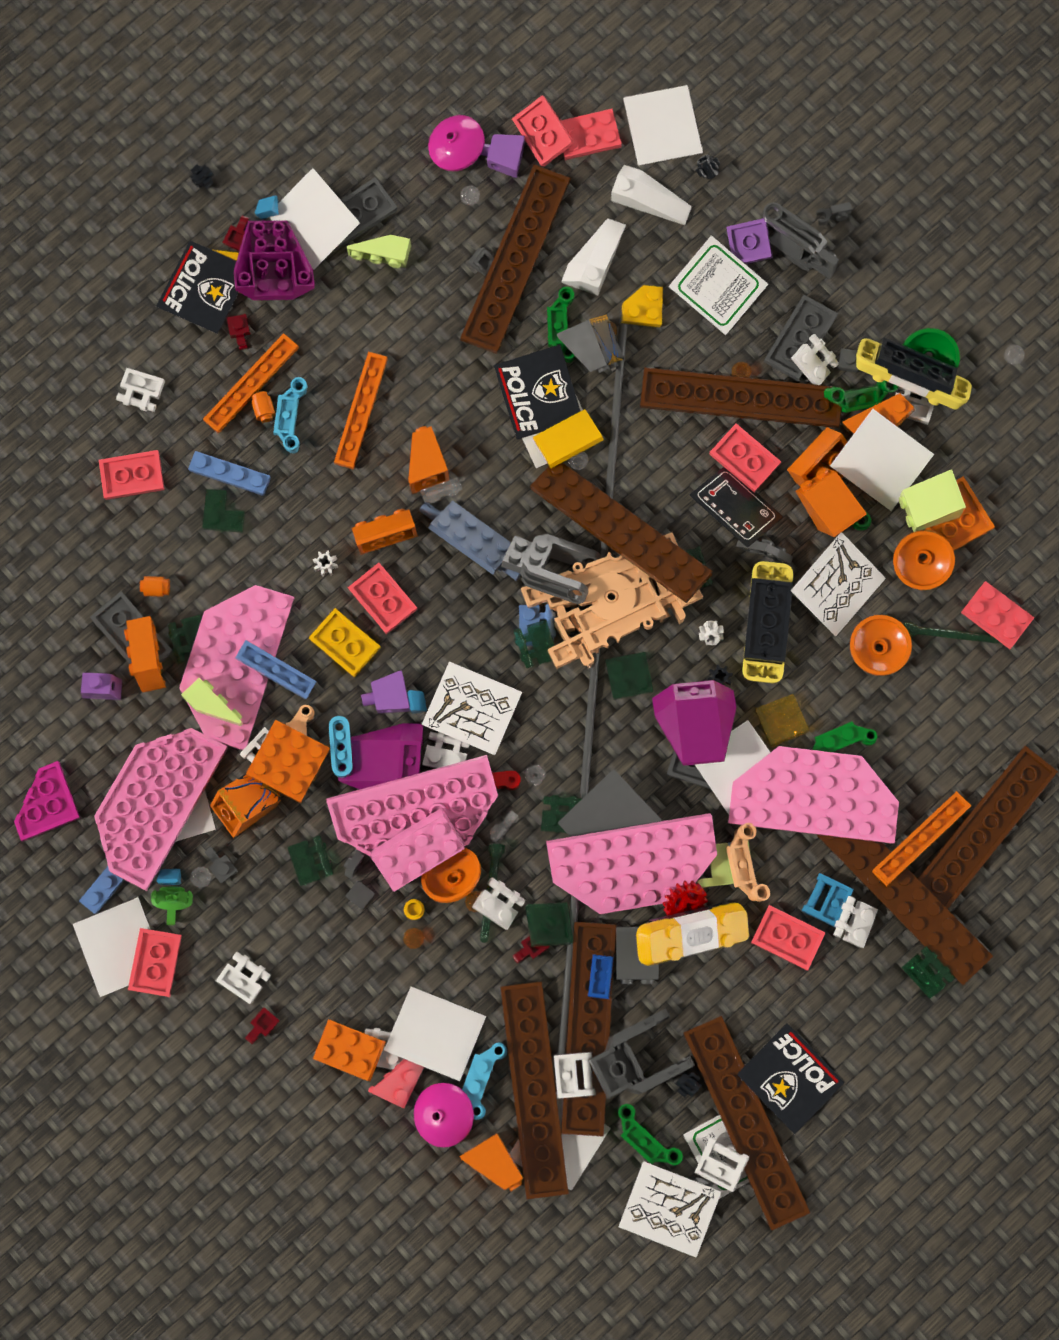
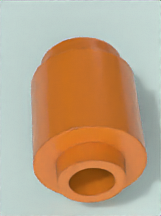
M267 392L254 394L251 403L256 419L262 423L272 421L276 413L271 397Z
M144 576V580H140V592H143L144 596L164 597V595H169L170 580L165 579V577Z

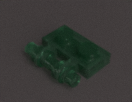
M201 615L182 619L183 628L177 629L175 622L167 624L169 629L168 637L172 640L174 647L172 650L173 655L176 656L178 663L186 661L185 653L190 652L191 654L202 620ZM182 635L186 637L187 645L182 646L179 637Z
M547 620L527 625L528 633L526 634L522 633L521 628L513 631L515 644L519 647L521 653L519 655L521 662H524L526 668L533 666L532 658L537 657L539 664L552 661L548 649L555 646ZM531 641L534 649L528 651L526 642Z
M559 795L544 796L543 804L551 805V811H542L541 831L566 833L558 822L568 812L559 811V805L569 806L570 811L582 799L577 798V796H570L569 798L559 797Z
M320 835L313 837L315 844L313 847H309L307 840L287 847L301 887L321 880L319 871L324 870L326 877L334 874L332 861L328 859L325 850L327 849L326 844L322 841ZM318 853L321 863L317 865L315 864L314 858L312 856V854Z
M926 946L920 951L926 957L925 959L917 953L901 968L931 999L946 986L942 980L943 977L948 983L952 982L955 977L951 974V969L947 965L944 966L937 958L938 955L934 951L931 952ZM931 963L938 970V973L936 974L928 964Z

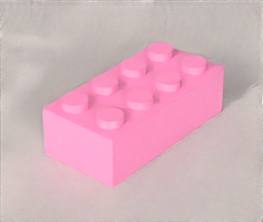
M440 808L371 851V858L392 890L396 891L465 848L462 838L443 809Z

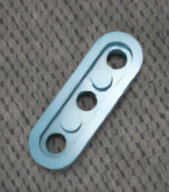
M335 716L329 722L331 764L333 773L337 777L345 778L353 770L350 725L345 717ZM339 724L343 725V729L340 731L336 730V726ZM343 744L345 746L344 750L339 751L337 749L338 745ZM342 764L346 765L344 771L339 770V766Z

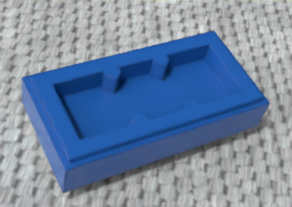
M593 955L588 997L609 999L614 957Z

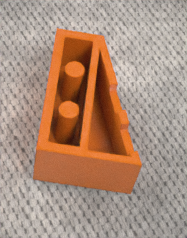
M899 393L842 423L854 434L871 410L874 409L898 427L915 411V408Z
M151 616L126 621L127 629H124L126 641H129V646L126 647L128 658H131L132 664H129L130 675L135 676L142 693L166 688V683L161 675L163 667L162 663L159 662L158 640Z

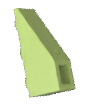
M387 235L348 245L347 251L348 255L355 260L367 259L374 264L386 263L393 268H406L411 243L409 238Z
M198 678L181 694L196 712L238 726L243 725L240 720L242 718L240 713L236 709L231 711L226 706L228 701L221 694L217 696L212 691L214 687L206 679L202 681Z

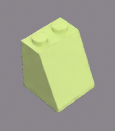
M952 470L902 490L899 497L900 506L902 509L905 508L907 513V525L909 528L912 527L913 532L957 519L966 508Z

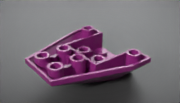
M248 221L233 273L235 290L257 301L294 300L314 289L313 269L288 221Z
M714 680L672 684L652 698L655 718L683 766L725 762L736 713L734 690Z
M402 723L351 737L353 770L345 778L338 777V781L360 790L420 773L424 725ZM343 744L340 746V751L345 748ZM344 764L339 766L340 771H344L346 769V765Z

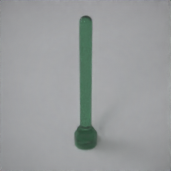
M904 621L903 623L910 637L918 634L999 643L997 639L989 634L920 627L917 624H913L912 621Z
M489 843L488 852H490L492 857L488 881L491 877L497 880L499 859L502 858V854H505L506 845ZM487 885V891L490 893L493 888ZM484 915L480 933V941L482 943L488 941L491 922Z

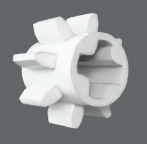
M328 550L326 554L318 552L319 557L313 559V562L318 564L314 567V570H321L322 576L325 573L333 575V568H338V565L333 563L337 560L336 555L330 557ZM326 560H328L329 564H326L325 567H323L322 563H325Z
M706 621L703 626H699L700 641L705 640L706 645H717L720 640L724 639L723 625L718 626L717 621Z

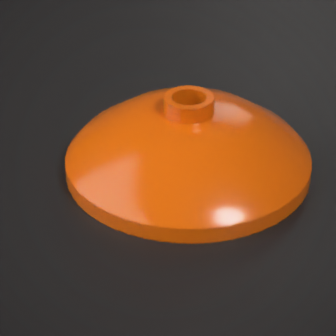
M920 530L908 534L898 543L893 556V565L897 576L904 584L918 590H929L942 585L950 577L955 565V554L951 544L944 536L934 531ZM926 554L927 557L925 559H921L920 555Z
M874 615L862 620L851 635L850 652L853 660L862 670L872 675L885 676L897 672L906 664L911 654L912 642L908 630L900 621L887 615ZM881 645L882 651H877L875 646Z
M465 848L422 874V887L426 894L437 902L451 903L466 897L476 887L481 875L480 861L471 850Z

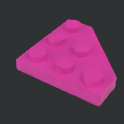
M59 761L39 768L35 775L36 778L31 788H29L23 801L24 804L14 821L21 841H26L80 819Z

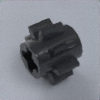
M707 154L698 159V168L695 170L699 177L712 179L719 173L718 166L721 164L717 157L713 158V156Z
M197 164L190 170L192 172L190 179L199 189L202 186L207 189L214 183L212 181L214 174L205 164L202 167Z
M717 664L715 671L709 670V673L713 676L709 677L707 681L714 680L722 685H731L732 682L728 678L732 677L733 673L727 672L728 666L720 668L719 664ZM718 673H720L721 676H725L723 681H720L719 678H716Z
M684 1072L675 1083L679 1087L677 1092L683 1097H686L687 1094L693 1097L701 1087V1084L698 1083L700 1077L694 1072H691L690 1075Z

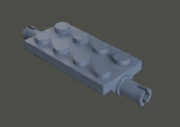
M427 501L421 506L419 512L432 520L429 525L431 531L491 574L498 570L505 572L515 581L520 578V573L501 567L502 560L511 544L506 538L454 501L443 511H439Z

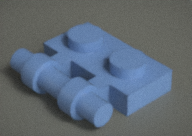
M548 604L545 605L544 613H539V605L529 609L527 605H519L520 646H540V638H546V645H554V637H556L554 618H556V613L554 610H550ZM540 620H546V630H540Z

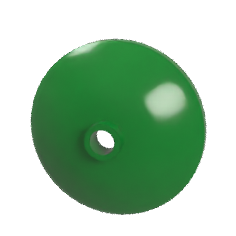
M920 329L912 333L903 343L904 346L923 354L931 352L932 358L956 368L959 366L960 352L957 343L947 332L941 329Z

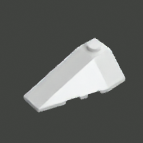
M624 165L620 170L611 194V201L682 225L686 224L692 207L644 171Z
M607 219L570 261L561 283L598 296L626 225Z

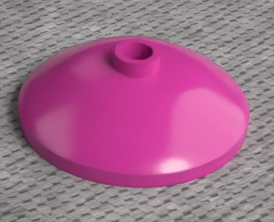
M464 115L449 117L439 123L430 136L428 144L430 157L443 170H463L471 166L482 153L485 141L484 133L481 126L471 117Z
M450 1083L434 1084L426 1088L419 1095L414 1107V1121L419 1134L428 1143L437 1147L454 1146L462 1142L472 1128L474 1119L472 1103L467 1094L456 1085ZM436 1113L440 1115L439 1120L436 1119Z

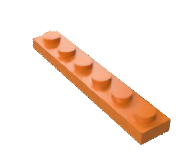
M283 333L203 418V421L219 434L252 399V396L299 349L298 345Z
M372 352L367 354L334 460L335 465L350 469L355 467L388 361L387 356Z
M956 791L879 863L872 872L888 886L954 824L971 805Z

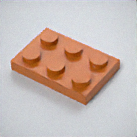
M328 1019L313 1059L370 1082L386 1042Z

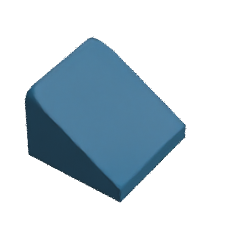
M277 196L260 199L255 215L261 219L279 215Z
M409 690L407 694L411 713L426 712L424 693L422 691Z
M160 870L157 883L160 885H180L181 870Z

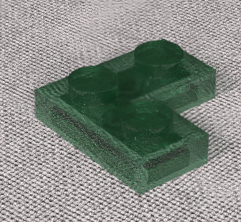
M206 489L202 528L203 530L243 533L245 512L226 510V490Z

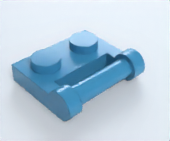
M819 873L817 877L818 882L807 905H804L801 911L834 927L836 920L839 921L843 911L841 909L843 903H846L848 896H851L854 889ZM825 884H827L831 888L820 911H817L814 907Z

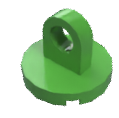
M164 886L160 888V891L155 889L152 892L151 903L157 908L167 910V925H175L176 910L191 906L193 894L191 891L185 892V889L182 887Z

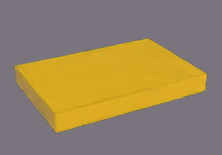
M585 409L533 436L534 442L550 468L604 440Z
M336 608L309 637V640L354 678L381 648L379 644Z

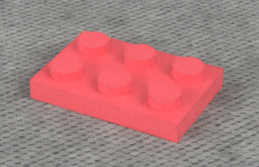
M543 95L512 118L521 135L525 136V141L536 159L543 167L574 144Z
M612 109L561 120V123L574 142L571 147L563 152L565 160L622 146Z
M735 424L709 453L754 493L781 464L777 457L738 424Z
M158 450L99 460L105 500L165 490Z
M377 563L348 587L349 591L386 635L418 610L380 563Z
M986 581L961 611L964 616L1009 649L1013 647L1034 619L1032 615Z
M768 905L751 943L808 971L825 932Z
M140 928L128 990L170 997L182 935Z

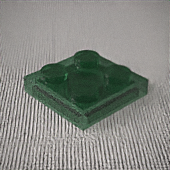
M645 652L605 659L613 700L653 693Z
M567 902L528 904L525 907L532 947L571 945L573 943Z

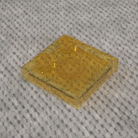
M794 694L755 708V712L771 747L809 732Z

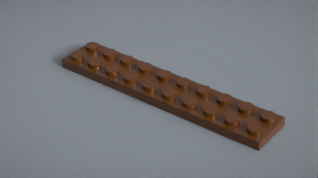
M533 165L460 337L461 341L498 354L570 183L569 177Z
M644 367L640 408L839 428L841 407L824 397L825 389L832 388V386Z
M560 463L553 468L548 466L530 485L532 491L685 603L712 576V570L564 463Z
M1024 746L918 877V880L948 909L1058 771L1027 746Z
M817 835L962 986L993 958V955L907 868L888 886L872 872L891 853L882 842Z
M574 923L566 1054L592 1052L593 1058L605 1052L610 1036L614 958L609 999L588 997L593 955L614 957L615 924ZM576 1060L578 1090H585L582 1060ZM592 1066V1083L596 1095L563 1098L561 1134L604 1136L606 1094Z
M542 981L502 986L500 989L526 1199L566 1195L569 1192Z
M722 1016L684 1032V1037L735 1151L741 1155L749 1156L744 1171L771 1231L809 1214L810 1211L758 1096L737 1075L744 1067V1064Z

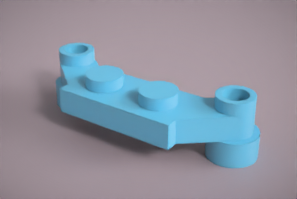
M301 377L294 378L291 381V388L283 395H278L273 433L280 437L284 448L290 453L298 452L300 442L294 433L299 399L307 392V383Z
M495 1043L482 1054L474 1055L462 1090L469 1097L473 1109L479 1107L481 1110L478 1116L474 1115L475 1120H480L485 1116L486 1109L481 1104V1099L495 1061L501 1060L507 1055V1047L503 1043ZM501 1047L503 1049L502 1054L496 1055L495 1049Z

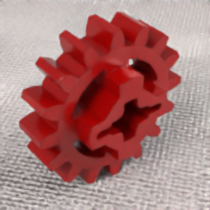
M684 881L682 886L677 883L676 889L670 888L671 894L665 895L667 901L663 902L664 912L668 916L705 907L704 903L708 902L705 897L707 893L699 883L696 884L694 881H691L689 884L687 881Z

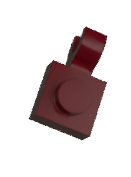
M242 215L237 227L230 226L223 240L224 245L240 251L249 221L248 217Z
M242 314L228 317L227 323L231 339H237L239 350L247 349L245 336L251 335L247 315Z
M537 930L521 941L524 948L515 953L512 958L517 964L528 955L533 960L549 949L550 946Z
M263 1007L250 1022L254 1028L245 1039L253 1044L261 1033L267 1037L280 1021Z

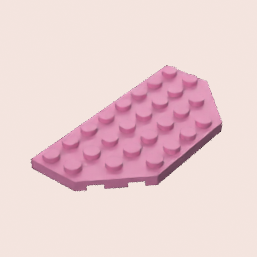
M255 585L204 611L179 688L183 693L198 678L202 681L206 679L214 687L212 691L217 696L221 694L228 701L226 706L231 711L236 709L242 716L240 720L243 723L242 726H238L196 712L189 705L206 739L210 737L224 745L243 750L248 745L269 678L238 661L235 657L245 640L276 657L294 601L293 596Z
M193 728L186 729L177 734L156 738L154 741L135 745L94 816L108 868L112 874L145 891L149 889L228 749L226 745L210 737L206 739L204 734Z
M778 746L733 782L728 824L743 825L745 823H752L753 826L759 828L894 844L899 801L862 756Z
M485 755L330 797L326 801L337 839L356 847L357 850L371 857L373 849L440 808L443 809L462 838L464 846L469 845L474 833L480 827L489 808L496 800L498 793L488 757Z
M711 813L546 841L553 883L599 914L663 904V902L667 901L665 895L671 894L670 888L675 890L676 884L678 883L682 886L684 881H687L688 884L691 881L696 883L717 856Z

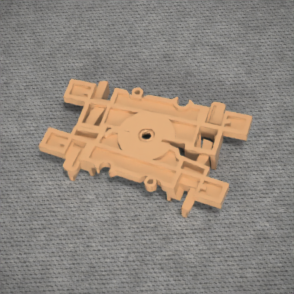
M673 533L664 535L678 546ZM610 552L604 558L587 563L584 569L581 563L576 562L573 565V572L568 570L559 574L587 586L589 592L586 600L579 605L586 606L592 604V606L580 611L575 603L527 586L521 588L528 609L547 602L550 610L552 609L557 612V617L554 618L555 627L564 642L548 649L556 669L579 658L582 664L589 669L594 663L592 654L599 653V648L601 647L609 648L607 643L609 638H614L619 643L620 638L639 630L641 624H643L646 630H650L653 627V620H659L661 623L664 619L670 617L667 611L668 608H671L678 623L681 624L686 617L682 608L703 599L702 593L698 590L685 603L620 555L618 558H614ZM573 590L574 594L578 596L582 595L580 591ZM614 594L615 599L609 600L608 595ZM572 606H573V608H575V609H573V610H571V611H569V612L566 613L565 608L572 607ZM576 628L580 634L571 638L569 634L575 631Z

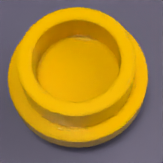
M411 899L406 902L404 914L407 918L417 920L423 916L425 909L421 901Z

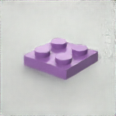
M764 218L726 227L730 251L744 264L773 258L767 222Z

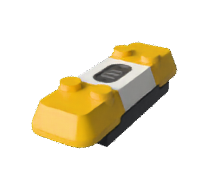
M718 903L651 919L649 923L641 925L637 930L636 938L639 961L646 966H651L723 947H731L744 942L749 937L747 912L739 903L725 905Z

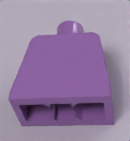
M495 134L492 137L491 145L484 144L480 155L488 156L487 166L489 168L517 178L525 146V136Z
M402 670L371 682L373 692L361 695L363 706L375 704L378 713L410 712Z
M82 674V698L121 700L122 679L112 674Z

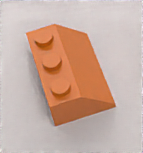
M827 427L787 471L799 486L803 482L815 478L816 474L822 469L828 468L836 471L830 465L847 444V440L842 433ZM837 472V474L842 479L844 476Z
M399 509L393 515L387 517L386 515L378 516L374 521L368 523L367 521L359 522L352 528L360 555L418 537L410 510L405 511V509Z

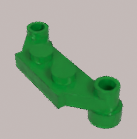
M570 287L561 288L558 299L551 307H547L548 347L560 344L566 363H571L576 356L557 337V333L568 329L567 308L574 300V291Z
M884 380L876 385L847 391L839 387H829L825 389L824 397L840 406L842 412L846 413L870 408L881 403L888 392H895L899 386Z
M852 721L815 737V744L812 750L835 752L859 741L865 746H871L877 741V733L873 729L856 726ZM870 733L873 739H868L867 734Z
M623 1104L619 1108L618 1114L621 1118L623 1133L620 1136L650 1164L654 1162H667L671 1165H678L681 1163L683 1154L679 1149H665L635 1121V1109L632 1105ZM625 1108H628L631 1111L628 1117H625L623 1115V1110ZM672 1152L677 1153L678 1157L676 1160L670 1159Z

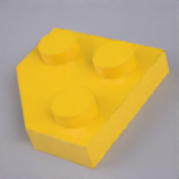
M643 285L622 304L621 323L660 327L662 325L663 287Z

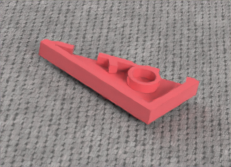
M404 1059L395 1066L393 1071L384 1075V1079L375 1087L371 1086L368 1092L404 1109L424 1067Z

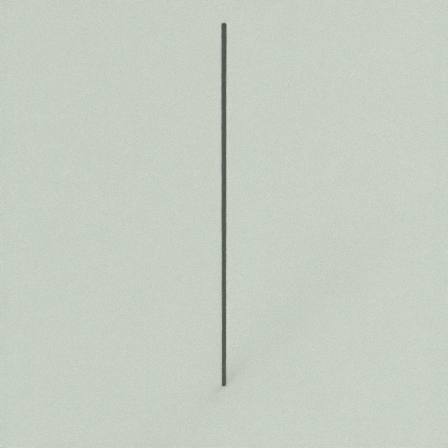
M621 311L618 344L625 359L627 324L621 323ZM624 360L618 362L619 366L616 367L605 490V494L612 499ZM601 541L600 554L604 558L608 554L609 546ZM600 648L599 653L592 654L594 663L590 669L579 801L588 794ZM572 895L558 1055H566L574 923L578 922L579 900Z

